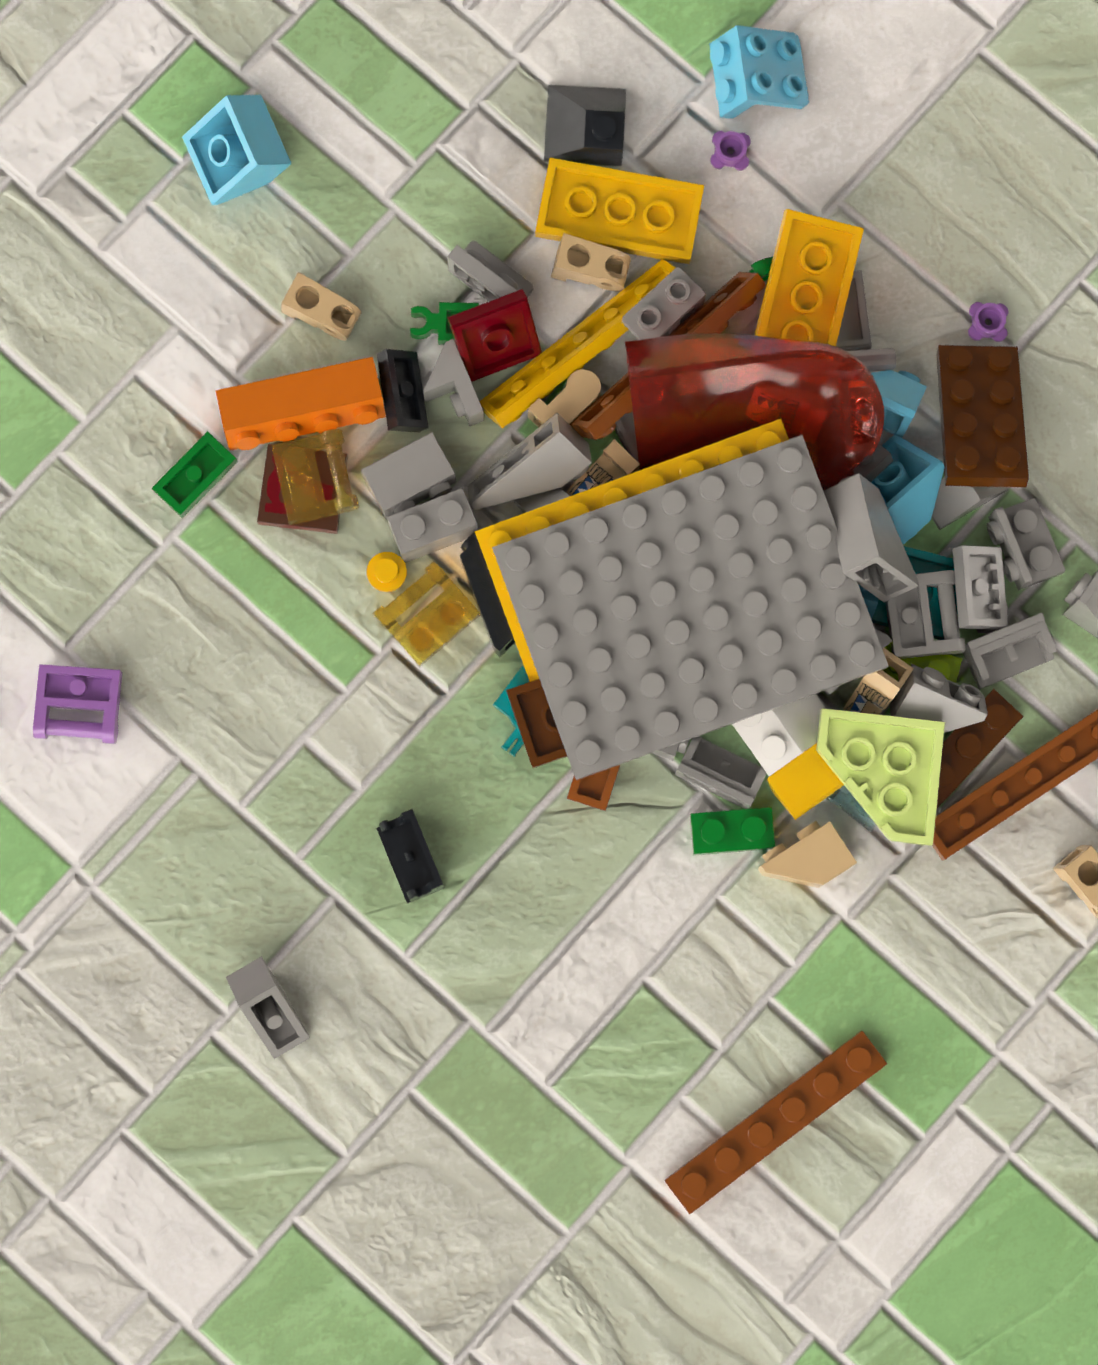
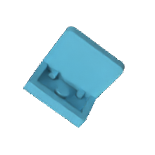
M736 25L709 44L710 60L713 66L716 86L715 94L721 118L733 119L755 104L802 109L808 105L809 98L800 39L795 33Z

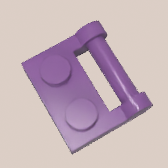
M39 664L33 737L47 739L48 735L97 738L102 739L103 743L116 744L123 672L113 669ZM50 708L104 711L103 723L50 719Z

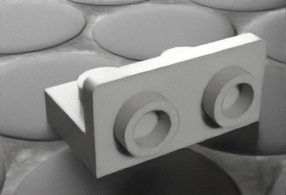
M471 241L465 249L456 245L447 256L449 272L488 302L520 289L524 290L528 298L533 291L532 283L476 241Z
M680 267L675 268L622 317V323L637 337L636 350L643 357L650 353L705 302L706 293Z
M1036 498L1005 509L1003 507L994 509L988 517L990 522L987 523V530L993 544H999L1005 557L1003 559L1005 575L1009 582L1015 581L1018 591L1062 575L1066 571Z
M967 545L952 548L959 628L977 629L978 633H989L1007 627L1008 606L1005 595V568L1002 560V548Z

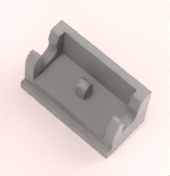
M1040 613L968 642L965 645L966 652H963V655L980 690L1053 660V653L1057 650L1045 623L1043 613Z
M698 736L692 738L675 775L733 804L749 809L767 773L762 766H758Z

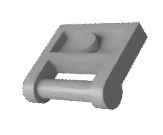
M953 570L916 574L919 583L918 587L885 602L889 634L892 640V654L898 658L905 659L941 654L952 655L966 652L965 640L960 638L953 588V585H955ZM928 587H937L944 640L934 641L927 593Z

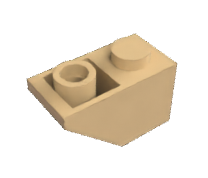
M815 821L796 834L800 841L788 849L781 843L762 855L766 863L761 865L758 870L765 877L820 888L854 866L857 862L831 822L820 827L818 822Z

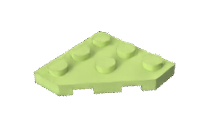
M825 708L820 709L816 751L886 838L892 842L933 845L945 722Z

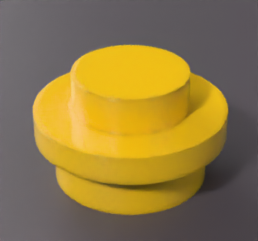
M392 552L376 554L367 566L368 581L375 589L381 592H392L399 589L407 577L405 562L399 555Z

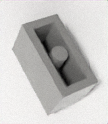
M432 432L361 469L363 479L386 520L387 517L416 506L415 504L428 497L432 500L448 494L452 490L451 485L456 483L455 473Z
M463 488L387 517L390 530L405 563L464 541L478 530L477 522Z

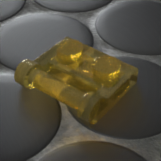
M341 429L327 430L319 435L271 445L290 525L354 511L360 507L358 497L352 493L342 450V444L345 441ZM324 449L327 452L337 498L329 501L325 500L315 451Z
M434 561L424 569L426 573L385 608L381 605L372 613L419 668L481 616L477 608ZM435 585L439 586L443 592L401 627L395 619Z

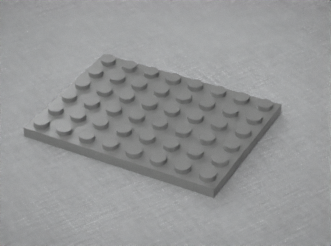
M802 435L492 547L576 780L889 667L857 580L853 581L843 574L835 540L838 529Z

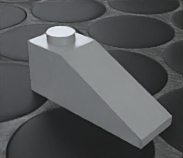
M556 413L468 485L470 507L474 510L558 489L571 479L576 480L580 478L592 463L589 443Z

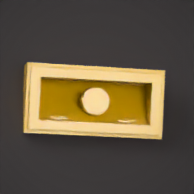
M817 743L767 778L773 794L795 820L844 786L816 751Z

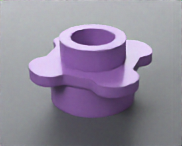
M735 131L716 132L712 137L715 150L710 159L711 165L716 169H722L724 166L734 167L738 171L745 170L749 165L746 152L751 143L750 137L746 133ZM733 148L734 153L729 154L727 149Z
M973 303L969 309V314L972 316V326L968 330L970 338L975 341H979L982 338H992L995 342L1003 341L1008 334L1005 328L1006 317L1009 313L1008 308L1001 303ZM990 319L992 324L986 325L985 320Z

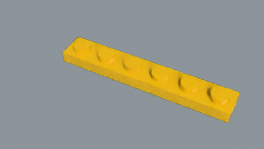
M664 259L660 260L479 402L485 415L502 429L509 423L519 419L523 412L538 398L547 397L556 386L567 379L572 373L581 370L588 361L601 351L610 348L620 336L626 333L629 329L622 323V317L668 276L675 267Z

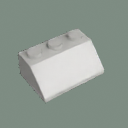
M817 694L732 725L770 776L817 743L820 709L827 708Z

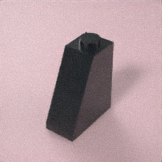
M474 532L460 547L463 550L460 554V561L493 650L501 657L515 644V640Z

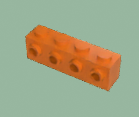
M373 357L216 390L223 429L230 451L237 449L250 450L260 444L274 441H291L298 436L315 432L329 433L338 427L352 424H370L376 419L386 417Z

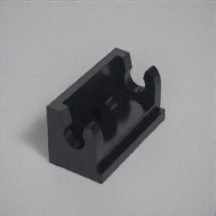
M413 809L401 813L400 817L396 819L385 820L379 823L380 827L376 829L406 903L408 904L444 889L445 887Z

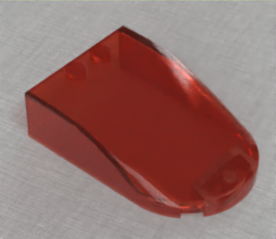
M696 333L625 342L638 462L640 463L639 471L781 419L789 440L801 435L803 436L821 487L825 490L838 484L842 479L852 476L854 474L853 469L867 455L871 456L880 441L884 426V405L878 385L869 369L859 359L836 346L811 341L731 333Z

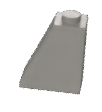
M859 473L846 477L838 484L824 490L827 503L838 529L835 540L843 574L853 581L857 580L860 586L883 602L918 587V579L880 490Z

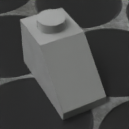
M262 956L226 977L240 1009L274 1059L310 1038L282 987Z

